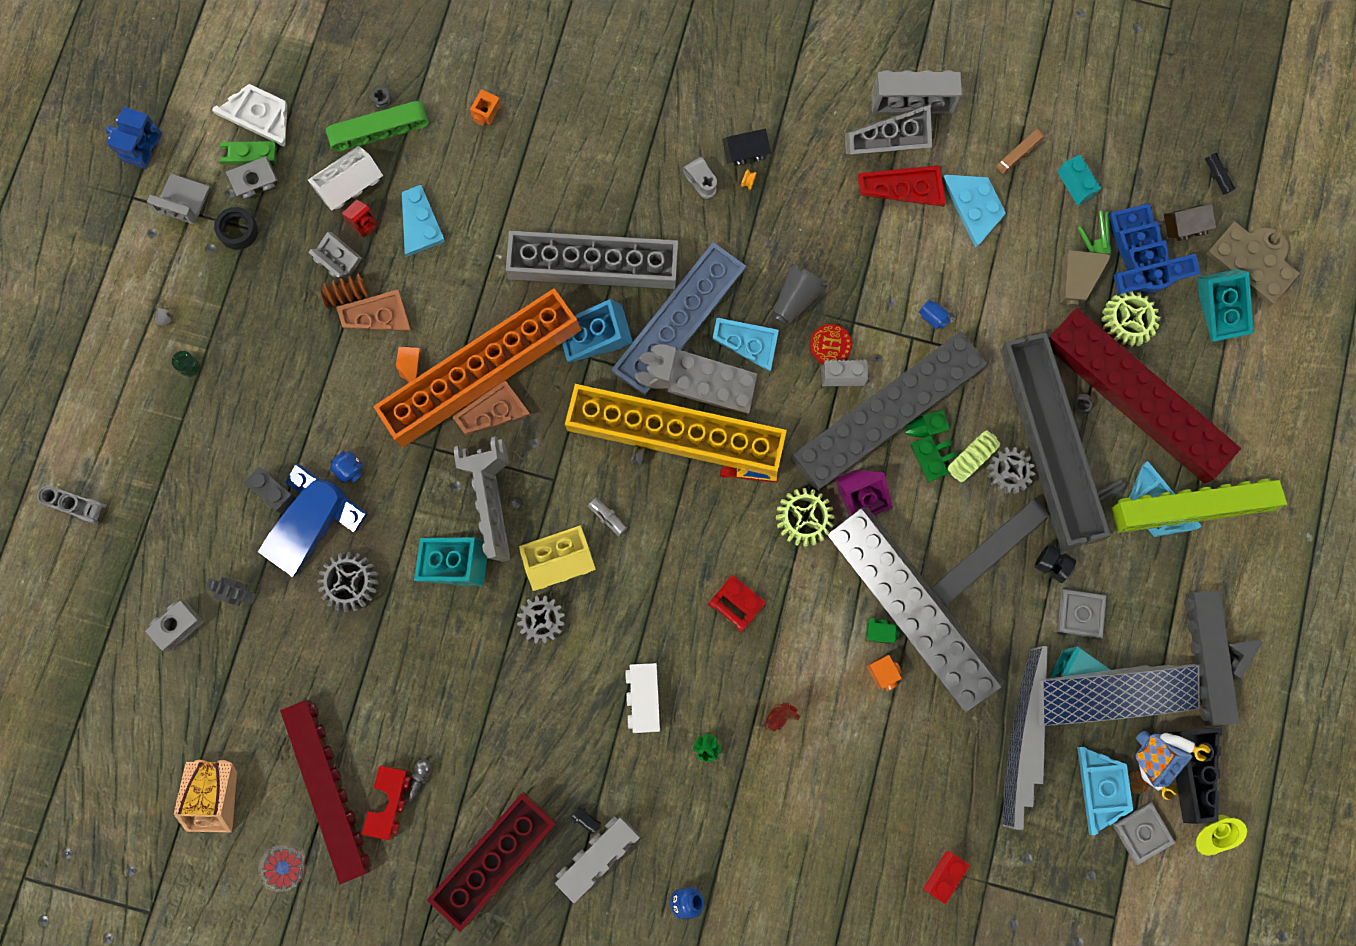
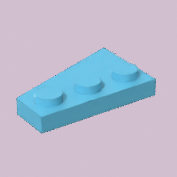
M717 318L712 340L770 372L779 330Z

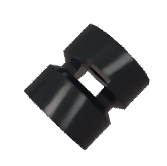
M1048 544L1037 558L1034 568L1044 574L1049 572L1051 578L1062 584L1074 569L1076 559L1066 553L1061 555L1059 549Z

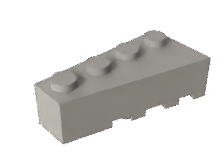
M924 105L846 132V154L932 147L931 105Z
M614 816L605 825L607 830L602 835L597 833L589 841L591 846L585 852L581 849L572 858L575 863L569 869L564 866L556 875L558 880L555 884L573 903L614 864L613 862L616 859L618 860L628 850L632 843H635L640 838V834L622 816L618 819Z

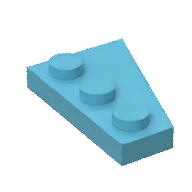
M419 185L403 191L405 255L408 257L441 244L445 240L422 186Z

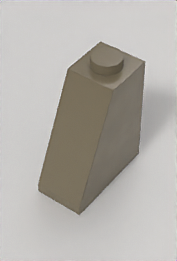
M1068 250L1062 257L1059 304L1066 305L1068 308L1081 306L1094 288L1110 259V255Z

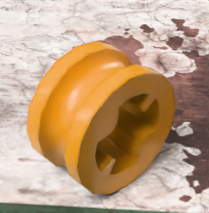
M747 169L741 187L747 186L751 190L757 172L751 173Z

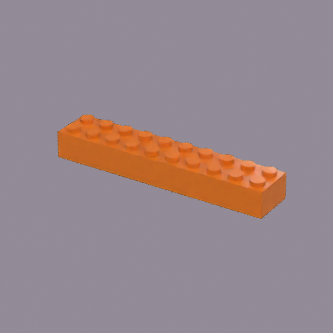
M553 288L373 407L394 440L403 448L581 331L576 317L555 288Z

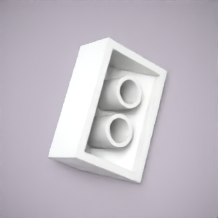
M357 146L308 179V181L332 211L344 206L345 201L351 197L359 196L367 186H373L378 183L379 178L383 174L371 156L360 146Z

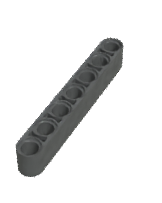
M1034 498L933 585L931 589L946 606L1050 514Z

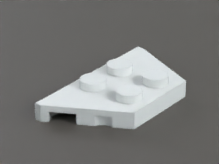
M251 84L242 88L239 93L227 98L229 101L219 108L215 106L212 109L214 114L264 138L275 141L283 147L286 144V101Z

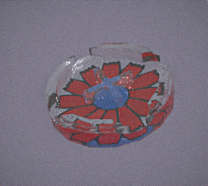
M286 844L274 846L266 851L260 859L258 872L263 885L269 890L284 892L296 887L303 879L306 870L305 858L301 851L294 846Z

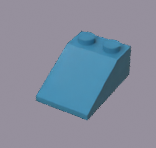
M609 299L574 315L581 331L562 342L567 362L570 363L616 351L632 344L622 304Z

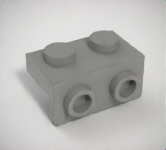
M332 232L326 233L317 249H310L309 254L314 257L313 260L317 264L325 266L329 270V274L337 279L351 276L362 259Z

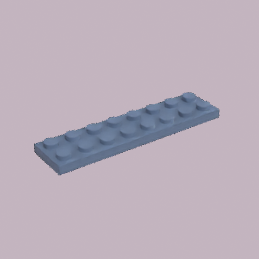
M713 242L611 369V372L645 397L652 388L642 385L635 378L636 373L648 372V365L643 364L639 356L643 353H652L651 348L659 344L672 346L677 351H682L745 271L746 265Z

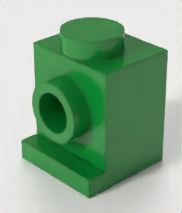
M875 618L867 619L865 642L893 644L895 639L898 640L899 626L891 625L889 620H877V623H874Z

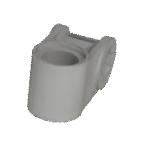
M702 157L697 158L682 168L685 177L702 198L710 199L715 196L717 179Z

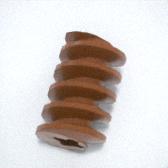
M359 273L356 274L355 281L351 276H348V283H345L340 278L339 285L334 280H331V287L326 282H323V289H321L326 309H330V303L333 307H338V301L342 305L347 303V299L350 303L355 302V296L358 300H363V294L366 298H369L366 284Z

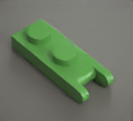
M275 141L220 142L221 149H228V156L219 158V164L244 165L265 156L271 164H276L277 144Z

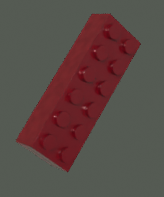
M525 792L521 793L429 896L427 901L461 932L557 822Z

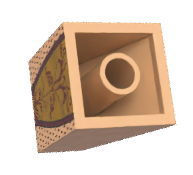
M204 760L186 762L174 811L175 817L186 832H232L237 771L232 763L225 760H219L217 763Z

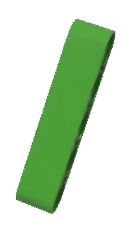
M414 101L330 125L326 128V134L331 150L339 152L421 129L427 126L429 121L423 103Z

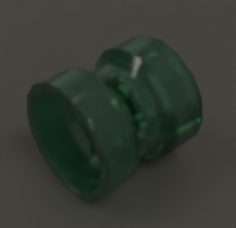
M179 351L173 355L172 365L183 376L192 377L199 372L200 363L189 352Z

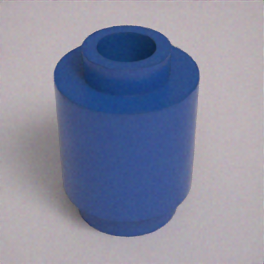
M930 299L919 311L922 315L921 318L936 330L939 327L943 329L951 320L948 318L950 313L936 301L932 302Z

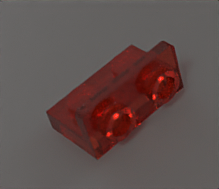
M787 702L775 704L762 727L768 731L775 732L777 729L781 730L787 719L785 716L791 720H799L801 716L796 713L798 709Z

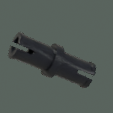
M1214 153L1206 157L1204 160L1213 174L1211 177L1213 180L1216 179L1222 194L1225 195L1235 190L1236 188L1227 174L1229 171L1227 168H1224L1218 154Z

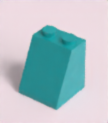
M1079 647L1063 649L1049 678L1108 671L1110 669Z

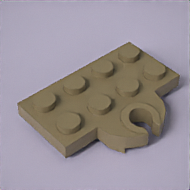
M1234 221L1206 254L1227 271L1240 269L1249 272L1250 289L1272 306L1300 274L1284 261L1288 252L1286 238L1282 235L1277 239L1276 245H1272L1268 241V237L1272 236L1276 229L1264 227L1250 234Z

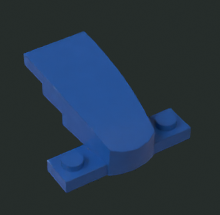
M1150 203L1108 214L1119 252L1127 268V271L1114 274L1118 295L1136 290L1144 294H1156L1173 284L1176 280L1201 274L1196 254L1169 260L1166 240L1162 241L1159 224L1154 222Z
M300 464L294 466L285 481L287 485L299 492L300 495L285 511L258 551L292 577L298 574L306 558L312 555L319 540L325 537L334 518L351 531L356 532L368 514L346 498L345 493L336 484L318 478Z

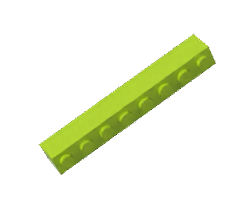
M1268 478L1259 480L1254 484L1246 481L1232 487L1231 484L1221 485L1217 489L1204 487L1196 492L1187 489L1174 495L1171 492L1159 494L1158 497L1144 495L1139 497L1138 500L1123 498L1118 500V504L1112 507L1111 511L1117 532L1122 533L1277 511L1287 505V501L1280 480L1270 481Z

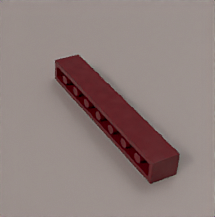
M304 700L280 710L339 885L369 873L371 861L368 854L363 852L362 845H364L361 833L355 829L356 817L352 810L349 811L347 805L349 801L348 794L344 788H341L339 782L341 774L339 769L333 765L332 758H334L331 747L326 745L324 737L327 735L324 726L318 722L317 716H319V711L316 704H312L310 700Z

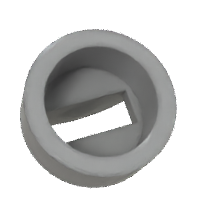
M157 308L155 325H168L172 321L171 313L166 309Z

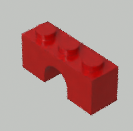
M385 765L379 766L374 789L384 791L388 796L389 803L383 812L373 810L367 812L362 835L388 841L393 839V836H397L400 822H397L399 813H403L406 800L403 799L404 792L409 789L411 783L410 771Z

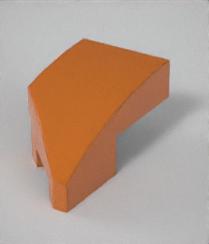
M399 347L396 368L399 371L400 377L409 383L419 377L418 367L421 351L420 348Z

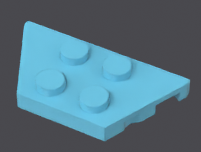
M944 175L942 181L976 248L993 230L996 224L999 223L1006 212L988 177Z
M1147 461L1141 466L1129 498L1131 500H1138L1139 497L1144 495L1158 497L1159 494L1171 492L1172 495L1175 493ZM1199 522L1148 530L1154 537L1197 530L1202 526Z
M1077 747L1089 835H1096L1098 831L1108 825H1112L1121 816H1125L1133 811L1127 764L1110 759L1085 747Z

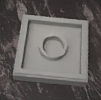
M1062 589L1057 633L1103 639L1106 595Z
M1148 802L1112 824L1135 865L1141 864L1175 844L1173 837L1152 802Z

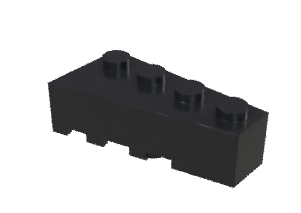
M1222 727L1168 732L1195 743L1196 747L1204 744L1210 748V753H1206L1203 750L1199 751L1201 755L1207 757L1204 761L1196 759L1195 753L1191 752L1190 754L1193 757L1176 776L1183 823L1201 824L1218 822L1219 791L1217 790V782L1220 779L1218 759L1221 756L1219 737L1222 735Z

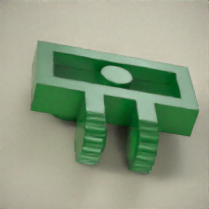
M931 435L910 444L928 483L949 474L944 463L958 457L957 452H951L941 458L938 451L950 447L953 444L951 440L936 446Z

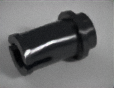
M578 807L571 817L574 820L573 823L576 824L577 822L593 835L601 822L585 812V808Z

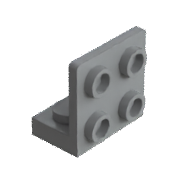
M170 174L162 194L159 197L150 195L147 203L155 212L195 225L210 188L207 185Z

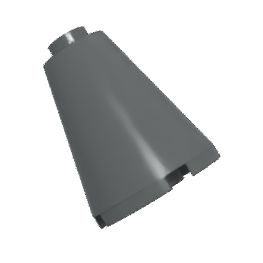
M792 264L789 268L773 311L776 314L775 319L784 325L786 322L791 324L827 287V285H822L823 281L808 270L803 269L802 272L797 270L799 265Z

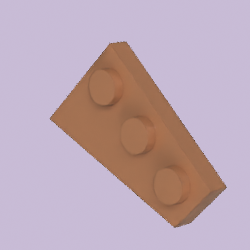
M399 290L337 307L344 329L411 331Z
M503 381L454 415L453 419L463 433L469 435L530 416V413L508 383Z

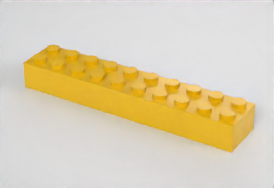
M579 384L574 386L565 422V427L570 432L633 446L636 445L774 477L777 476L787 431L785 429Z

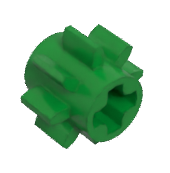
M704 734L702 737H697L693 752H698L697 758L699 760L711 762L713 759L717 760L718 754L721 753L722 745L717 744L718 738L714 735Z

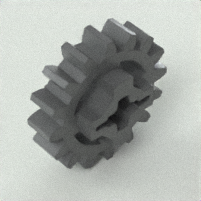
M223 576L220 581L209 578L205 589L215 592L214 598L240 606L241 601L253 604L256 596L255 593L246 590L247 584Z

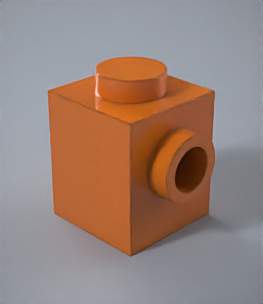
M890 655L884 656L866 666L879 690L883 688L886 691L898 686L897 681L902 679L900 676L902 671L898 663L892 661Z

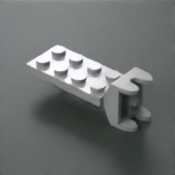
M664 344L655 345L651 348L652 353H643L639 356L642 363L648 365V372L642 371L635 374L636 380L642 385L654 389L668 388V392L743 415L749 414L757 373L685 351H677L675 347Z
M494 436L491 437L492 451L484 452L481 448L477 450L476 455L470 456L467 448L461 450L460 445L454 447V457L457 469L473 474L472 487L477 495L475 506L481 518L479 529L484 536V554L489 559L504 562L511 559L495 475L509 464V459L503 439L498 440Z

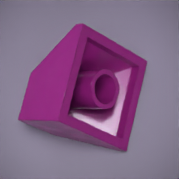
M854 470L835 479L839 495L850 517L865 506L869 508L874 516L893 508L886 477L883 472Z

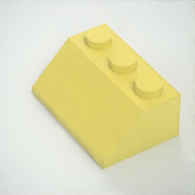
M581 525L519 546L525 571L533 591L544 589L547 586L596 570Z

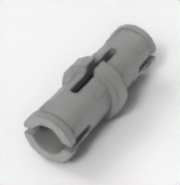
M598 497L588 505V508L601 519L600 522L603 525L606 524L618 537L628 528L615 515V512L612 509L609 510Z

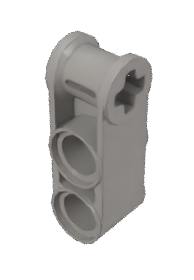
M52 486L42 487L37 494L38 501L41 504L76 516L95 525L99 524L97 520L100 513L107 506L101 502L89 498L86 499ZM54 493V499L49 502L50 495ZM75 500L74 507L69 509V504Z

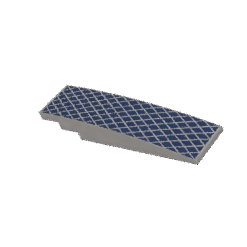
M1047 646L1030 649L1020 687L1008 753L1002 827L1024 830V806L1033 807L1034 784H1043L1045 726L1039 725L1038 680L1046 679Z
M1196 664L1155 667L1145 665L1038 680L1039 725L1041 726L1125 719L1200 709L1199 665Z

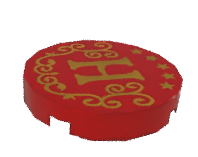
M825 324L819 327L813 333L810 340V352L820 364H824L826 360H846L852 349V340L849 333L841 326L835 324Z

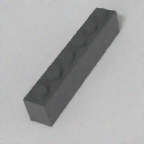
M1220 591L1186 594L1184 605L1189 615L1188 630L1192 636L1191 651L1195 656L1196 665H1199L1200 699L1202 705L1200 710L1201 719L1204 721L1205 726L1240 724Z

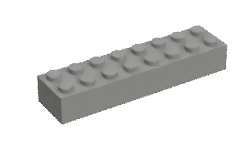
M509 231L506 273L510 280L675 289L678 241Z

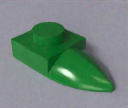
M940 410L916 419L904 432L909 436L924 438L929 435L934 436L948 432L950 429L944 410Z

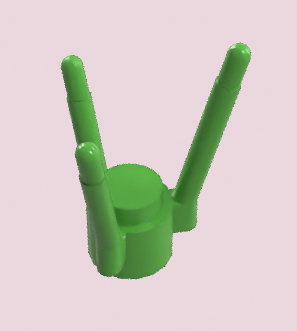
M1099 211L1101 239L1095 240L1093 246L1083 228L1078 226V230L1090 253L1112 254L1109 212L1105 213L1104 223L1103 211Z

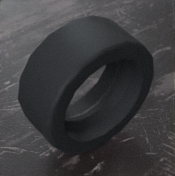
M230 207L223 210L214 222L216 236L226 247L233 250H242L249 247L258 235V226L255 219L247 210L240 207ZM235 218L245 219L248 223V229L242 237L230 239L225 235L224 229L228 222Z

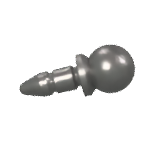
M422 759L415 764V773L411 776L414 780L407 797L409 802L417 795V791L422 784L421 782H426V777L432 772V764L428 760Z

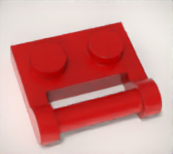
M731 575L707 605L719 611L736 625V629L742 633L766 602L735 576ZM722 597L726 598L746 615L744 620L721 603L720 599Z

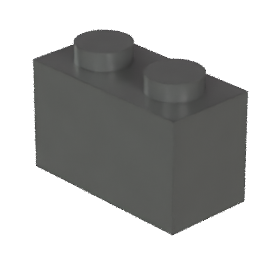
M260 467L244 482L245 485L282 515L296 499L293 494Z

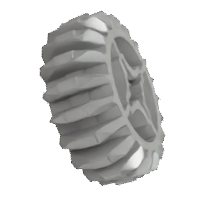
M347 552L345 559L344 555L340 553L338 554V561L334 557L330 558L331 566L327 563L323 565L327 568V571L319 572L320 575L324 576V579H319L317 583L324 585L318 591L325 593L322 596V600H329L328 606L332 607L335 605V610L338 611L342 607L345 612H349L350 607L357 611L358 603L362 607L366 606L365 598L369 601L373 600L369 593L377 592L376 589L372 588V585H378L379 581L372 580V578L376 577L378 573L376 571L370 572L374 565H367L368 559L366 557L361 559V555L358 553L353 557L351 552ZM356 565L361 569L357 572L347 573L342 567ZM335 573H337L338 581L333 585L334 588L332 589V579ZM344 576L352 580L350 581L352 588L344 585L346 583L344 582L346 579ZM362 576H364L365 583L362 591L360 592L358 589V583L363 579ZM349 591L354 598L343 600L339 599L336 594Z

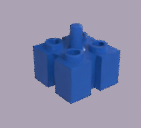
M124 107L116 119L118 128L113 126H107L106 132L109 134L107 144L113 151L117 152V156L123 162L146 169L152 157V148L157 146L162 132L156 125H153V121L147 114Z

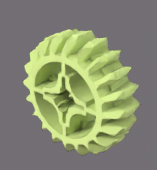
M1133 291L1127 294L1115 295L1111 298V301L1106 303L1107 308L1102 311L1105 316L1102 317L1101 321L1106 323L1103 329H1109L1107 334L1113 335V339L1116 341L1120 340L1121 346H1124L1126 343L1129 347H1133L1135 344L1136 346H1141L1143 342L1147 343L1150 337L1155 336V330L1160 326L1156 322L1161 317L1155 315L1159 309H1153L1152 306L1155 302L1149 303L1147 301L1148 296L1141 298V292L1135 295ZM1133 316H1136V317L1133 319V321L1130 320V321H1128V322H1125L1126 320L1129 319V317L1132 318Z
M983 431L948 466V471L960 482L970 477L1000 447L997 437L989 431Z
M803 488L802 495H800L798 489L794 490V497L788 493L786 495L788 501L785 499L780 501L784 507L780 506L777 508V511L782 514L776 515V520L783 521L777 524V528L784 527L785 529L781 532V535L784 536L788 533L790 535L787 539L788 542L793 537L796 538L795 545L797 546L800 540H803L804 547L808 546V540H810L813 546L817 544L816 538L822 542L824 540L822 534L828 536L830 532L827 528L834 526L833 523L828 521L835 518L834 515L828 514L833 510V507L826 508L825 505L829 503V500L825 499L822 502L820 500L823 496L822 493L815 497L814 489L811 490L810 495L807 494L806 488ZM800 501L811 503L807 508L795 507L793 505ZM816 507L821 512L822 524L818 523L814 516ZM788 510L796 518L794 528L789 523ZM809 510H811V512L808 514V520H806L805 522L803 521V523L799 525L802 519L801 513L804 515L805 513L807 514ZM805 526L817 530L811 534L799 533L800 529Z

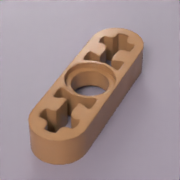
M1036 129L1002 159L996 168L1003 175L1006 174L1044 139L1045 135L1039 129Z

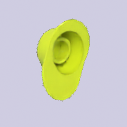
M1222 814L1218 815V822L1206 823L1196 839L1197 850L1202 855L1210 856L1239 846L1247 836L1246 825L1239 819L1230 818Z

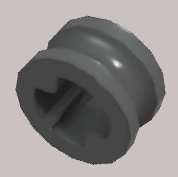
M377 87L372 91L371 99L377 107L383 108L390 104L391 96L386 88ZM379 94H384L386 98H382L383 101H379L376 97H380Z
M636 445L634 446L631 464L638 463V466L642 465L645 447L639 449Z

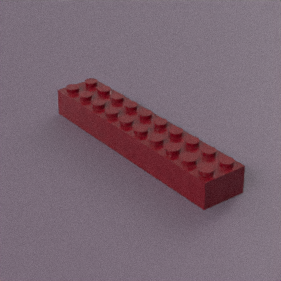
M1077 307L1049 336L1048 339L1054 355L1204 484L1216 479L1241 450V447Z

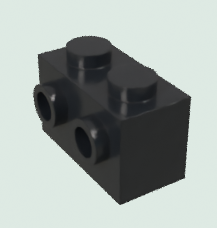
M766 128L722 139L727 164L734 163V166L746 164V160L752 158L754 162L765 160V155L771 153Z

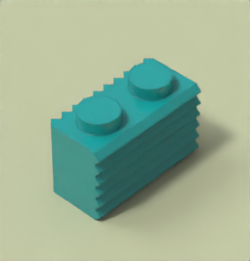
M1082 155L1065 161L1057 171L1077 206L1093 199L1101 189L1097 179H1094L1095 176L1090 172L1091 169L1086 165L1087 162H1084Z

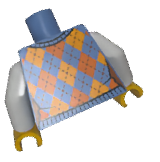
M1143 731L1136 737L1137 741L1142 745L1136 754L1141 776L1144 781L1158 791L1162 790V796L1166 800H1171L1173 797L1168 791L1177 795L1178 787L1172 784V781L1193 757L1190 753H1195V757L1199 761H1204L1207 758L1199 753L1200 750L1210 753V748L1207 745L1203 744L1196 747L1195 743L1169 733L1150 735L1147 731Z

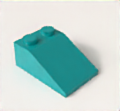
M1235 269L1197 277L1199 300L1211 341L1253 334L1249 272Z
M420 538L414 581L458 586H484L487 556L483 551V543L485 542L477 538Z

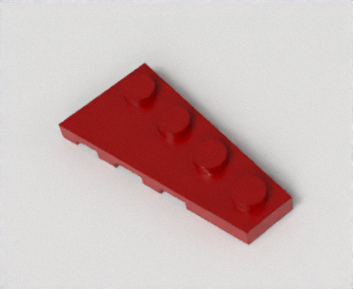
M940 165L858 173L860 196L944 207L946 204Z

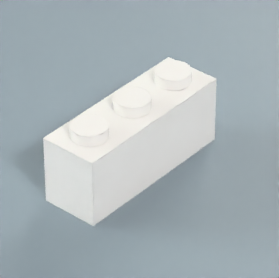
M656 663L630 665V670H626V684L631 683V692H627V706H632V715H628V729L633 728V733L660 732Z

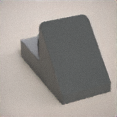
M1261 640L1228 645L1229 653L1235 656L1230 659L1233 679L1242 678L1263 642Z

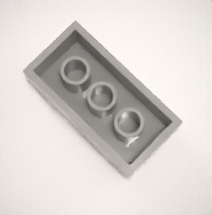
M885 70L878 72L871 91L872 114H901L924 105H931V114H953L962 96L961 73L952 70L933 72L931 70L923 72H913L911 70L892 72Z

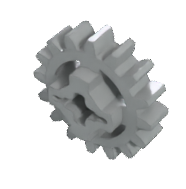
M1008 447L1003 449V453L999 450L995 453L996 457L990 458V462L993 464H989L987 469L992 472L987 477H993L994 480L991 482V485L997 483L999 485L998 491L1004 488L1005 494L1010 493L1011 490L1014 494H1017L1019 489L1024 491L1027 488L1026 484L1030 485L1033 482L1029 477L1035 475L1034 472L1030 471L1035 465L1028 463L1031 457L1025 458L1024 450L1017 453V448L1014 447L1010 452ZM1012 468L1014 472L1009 473L1008 470Z
M535 596V602L532 603L528 599L527 607L521 605V609L524 612L523 614H517V617L522 619V621L517 623V626H523L520 633L522 635L528 633L526 638L528 641L533 637L535 644H538L540 639H542L544 644H547V638L550 637L554 641L555 633L561 635L562 632L558 628L559 626H565V623L560 621V619L565 617V614L559 613L562 607L560 605L555 607L556 601L554 599L549 603L547 596H544L542 601H540L538 596ZM536 606H544L542 610H533ZM552 611H554L556 616L555 624L550 619ZM545 615L546 623L537 625L536 617ZM527 616H529L532 621L530 629L528 628L526 622ZM548 629L550 631L542 635L537 634L540 630Z

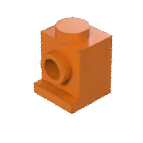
M481 89L470 108L473 121L481 126L484 123L490 125L498 110L502 107L500 98Z

